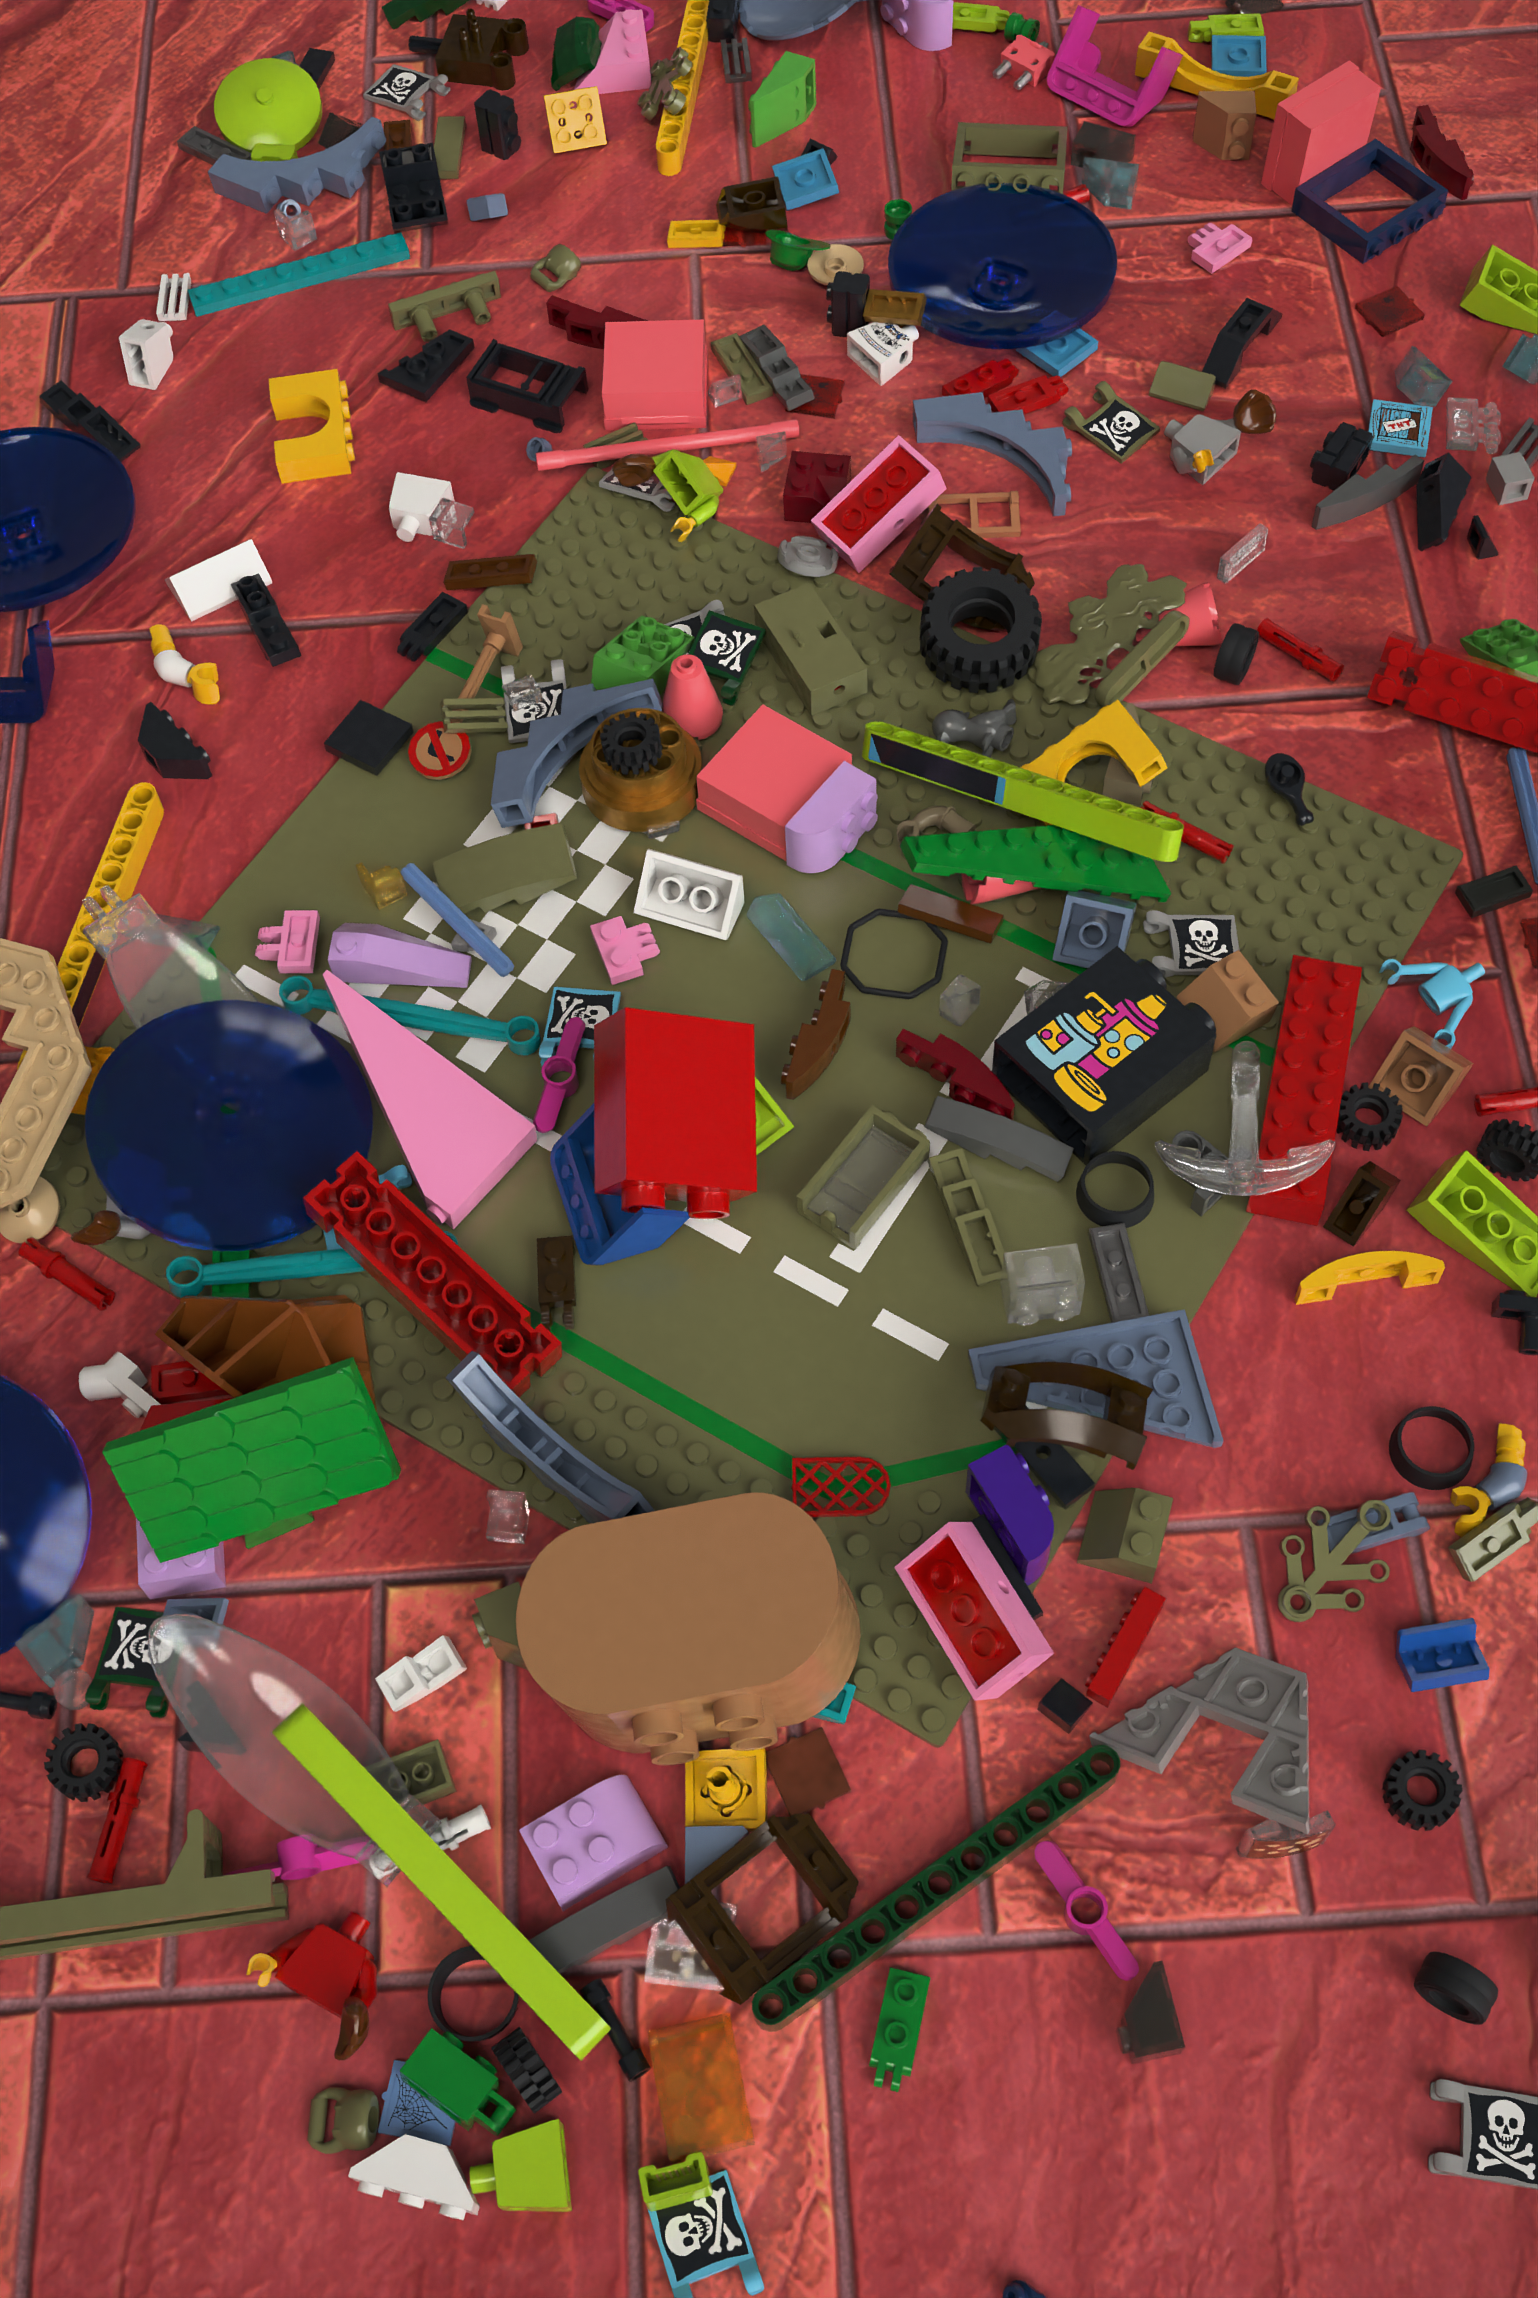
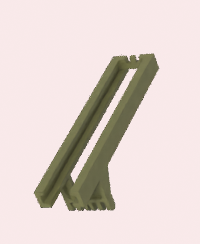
M193 1809L187 1815V1840L165 1884L0 1907V1960L289 1920L288 1887L284 1883L272 1884V1882H275V1873L271 1869L223 1876L222 1833L200 1810Z

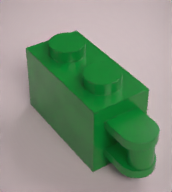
M431 2028L400 2069L402 2081L468 2132L474 2123L477 2122L493 2135L499 2136L507 2122L516 2112V2109L497 2093L500 2089L499 2079L495 2076L497 2069L479 2055L474 2060L462 2051L464 2044L450 2032L446 2031V2033L443 2032L440 2035ZM489 2102L497 2106L490 2118L482 2113Z

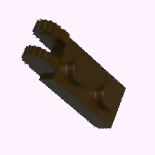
M573 1236L537 1238L538 1301L541 1309V1323L551 1331L553 1325L551 1308L563 1307L562 1318L565 1329H574L576 1286Z

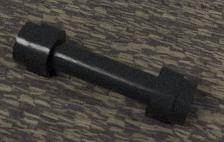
M0 1691V1707L26 1711L32 1718L52 1719L57 1707L56 1696L36 1691L32 1696Z
M599 1978L590 1982L580 1990V1994L611 2028L607 2034L621 2057L618 2063L628 2081L632 2082L646 2074L651 2067L641 2049H635L609 2002L612 1997L602 1979Z

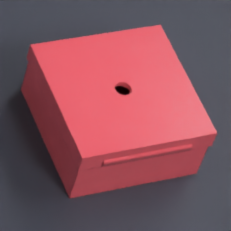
M1349 60L1278 103L1261 184L1269 191L1273 190L1292 206L1297 187L1367 144L1381 87L1360 72L1359 67Z
M704 319L605 322L602 382L605 431L619 430L634 422L638 426V430L706 428L708 350L707 344H705Z
M762 704L696 776L698 798L696 799L697 810L787 862L785 825L843 761L852 765V754Z

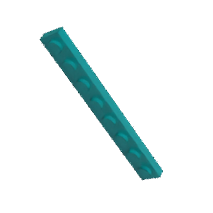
M400 232L341 249H334L315 256H308L289 263H282L263 270L253 271L241 276L227 278L215 283L201 285L189 289L188 293L196 317L411 258L403 234Z

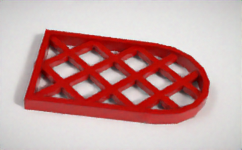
M855 1456L792 1458L791 1489L793 1491V1503L797 1505V1491L806 1499L799 1506L800 1508L805 1509L811 1504L818 1510L805 1511L811 1517H857L870 1515L881 1509L889 1498L891 1488L889 1475L880 1463L871 1458ZM830 1463H843L836 1471L829 1465ZM854 1463H863L868 1465L863 1470H861ZM802 1464L816 1465L808 1471ZM822 1466L832 1474L824 1483L813 1475ZM848 1466L858 1473L851 1482H847L840 1475ZM796 1467L805 1474L797 1484ZM872 1467L878 1469L883 1475L876 1482L866 1474ZM809 1478L818 1486L810 1496L800 1488ZM835 1478L845 1486L837 1495L827 1488ZM861 1478L871 1485L863 1495L853 1487ZM884 1481L886 1482V1486H887V1487H886V1491H884V1490L880 1487V1485H881ZM849 1490L858 1498L850 1508L840 1500ZM877 1490L883 1498L874 1506L867 1498ZM822 1491L832 1499L824 1508L814 1501ZM836 1503H837L842 1509H844V1510L828 1511V1510L831 1509ZM862 1503L868 1507V1509L856 1510Z

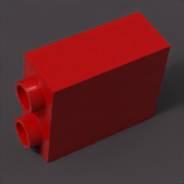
M625 1007L594 1025L595 1194L621 1196V1210L628 1213H637L642 1207L665 1210V1200L687 1202V1212L690 1218L720 1219L730 1216V1202L757 1192L754 1024Z

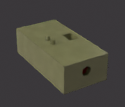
M810 582L754 605L755 626L766 629V634L762 641L811 716L867 693L866 665Z

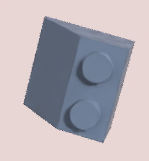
M1078 890V892L1069 891L1065 900L1052 960L1089 968L1116 946L1125 952L1137 903Z

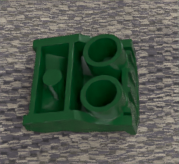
M576 16L557 28L551 85L555 91H558L560 87L588 70L595 68L601 52L602 42L599 39L600 27L594 19Z

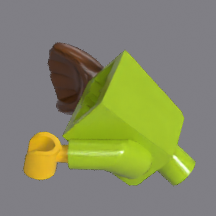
M672 449L654 457L644 454H630L622 457L612 466L614 475L626 487L645 483L656 474L684 515H688V519L685 517L678 518L670 532L674 531V529L683 531V534L678 539L679 542L686 540L693 526H700L717 511L718 497L723 493V488L719 480L714 477L707 465L699 457Z

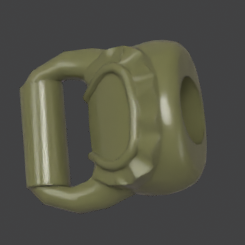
M558 244L549 251L546 257L534 264L530 271V277L546 291H555L561 288L568 280H572L577 276V272L581 268V261L568 247ZM546 268L548 271L550 270L556 275L558 280L553 282L539 270Z
M329 2087L317 2093L311 2099L307 2141L311 2147L324 2154L338 2153L346 2149L361 2151L371 2147L376 2139L379 2124V2103L375 2093L369 2089L350 2091L342 2087ZM328 2099H333L337 2101L334 2106L333 2139L324 2142Z

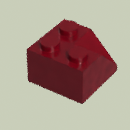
M792 451L783 493L784 521L812 523L811 519L851 482V456Z

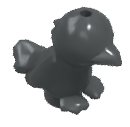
M1010 699L1002 710L984 712L969 719V712L963 713V711L954 709L945 710L939 713L933 720V734L936 736V740L945 743L968 741L982 748V755L991 757L994 748L1001 752L1004 751L1013 738L1014 729L1010 725L1016 722V704L1013 699Z

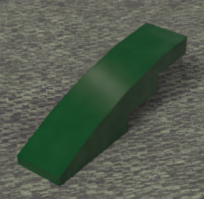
M392 0L382 6V9L391 27L396 29L413 16H416L421 23L441 8L446 15H449L469 0Z

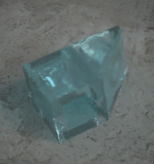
M1085 157L1082 184H1086V188L1104 206L1131 209L1137 188L1139 164Z
M1522 334L1502 367L1533 385L1538 382V335L1534 334L1532 338H1529Z
M1411 346L1395 370L1397 388L1415 405L1435 407L1453 382L1415 346Z
M80 1594L75 1598L62 1602L55 1609L54 1614L42 1623L29 1627L23 1633L22 1638L15 1643L37 1675L50 1688H53L84 1663L94 1610Z

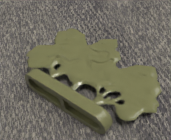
M1127 564L1118 567L1106 582L1108 587L1106 598L1098 599L1088 595L1068 602L1069 612L1073 615V618L1070 620V632L1077 634V640L1074 643L1055 644L1036 652L1034 666L1037 669L1035 674L1036 685L1044 689L1043 698L1047 700V703L1052 704L1062 700L1071 705L1081 704L1088 698L1090 693L1089 684L1102 678L1104 679L1096 689V702L1102 707L1111 705L1117 699L1121 702L1186 634L1189 627L1188 616L1173 610L1159 621V614L1165 610L1178 608L1185 603L1183 589L1187 586V583L1172 575L1148 582V573L1144 569L1143 564L1132 566ZM1149 611L1152 613V618L1148 619L1144 616L1145 612ZM1140 628L1152 629L1136 646L1132 645L1137 630ZM1118 648H1124L1129 651L1113 670L1107 668V657L1112 651ZM1098 659L1102 660V666L1096 665ZM1084 668L1100 670V673L1094 671L1092 673L1093 676L1080 675L1081 670ZM1079 680H1087L1084 685L1078 683Z

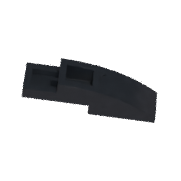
M260 574L245 576L239 581L232 583L231 587L265 658L267 661L269 660L272 667L300 657L299 647L282 619L277 604Z

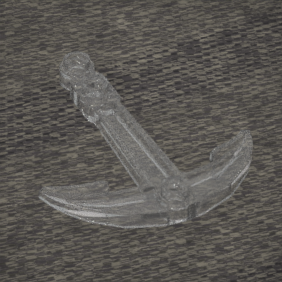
M1242 1041L1232 1051L1231 1098L1233 1099L1229 1158L1227 1160L1202 1159L1199 1149L1177 1146L1162 1140L1155 1142V1148L1162 1161L1171 1171L1193 1185L1226 1195L1250 1196L1286 1189L1313 1175L1331 1156L1335 1148V1141L1329 1139L1310 1146L1291 1148L1287 1151V1158L1261 1160L1259 1158L1257 1101L1260 1099V1050L1255 1043Z

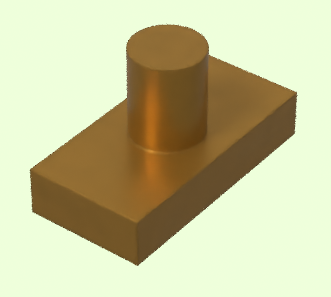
M869 289L863 317L866 322L896 324L900 328L906 325L921 326L927 298L924 293Z

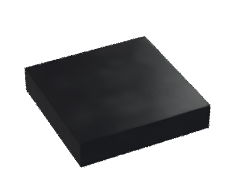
M360 700L327 738L324 746L327 752L378 776L414 731L412 724Z

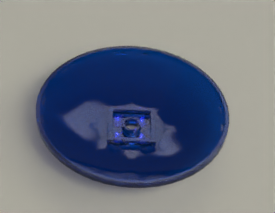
M23 427L0 431V612H12L38 607L79 590L99 576L115 560L126 544L135 520V492L123 464L109 449L99 442L79 433L58 428ZM29 533L25 538H18L22 534Z

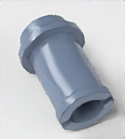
M287 199L277 205L276 211H279L277 216L286 222H295L300 218L301 208L296 201ZM287 206L293 210L289 216L286 213Z

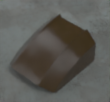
M778 176L726 186L721 190L716 204L719 224L732 229L754 233H766L767 230L788 231L784 201L782 202Z

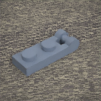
M1409 1492L1383 1500L1382 1502L1388 1506L1391 1512L1390 1523L1382 1530L1370 1531L1351 1554L1427 1532L1430 1526L1426 1517L1420 1516L1417 1509L1419 1502L1415 1493ZM1358 1508L1330 1517V1522L1327 1526L1329 1553L1358 1521ZM1368 1509L1365 1515L1366 1519L1374 1524L1378 1520V1514L1375 1510ZM1395 1513H1403L1406 1521L1399 1523ZM1324 1519L1318 1520L1315 1525L1320 1526Z

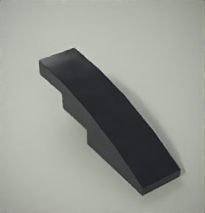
M62 380L39 396L40 403L63 424L96 450L118 464L140 448V443L100 405L96 408L81 393L76 395Z

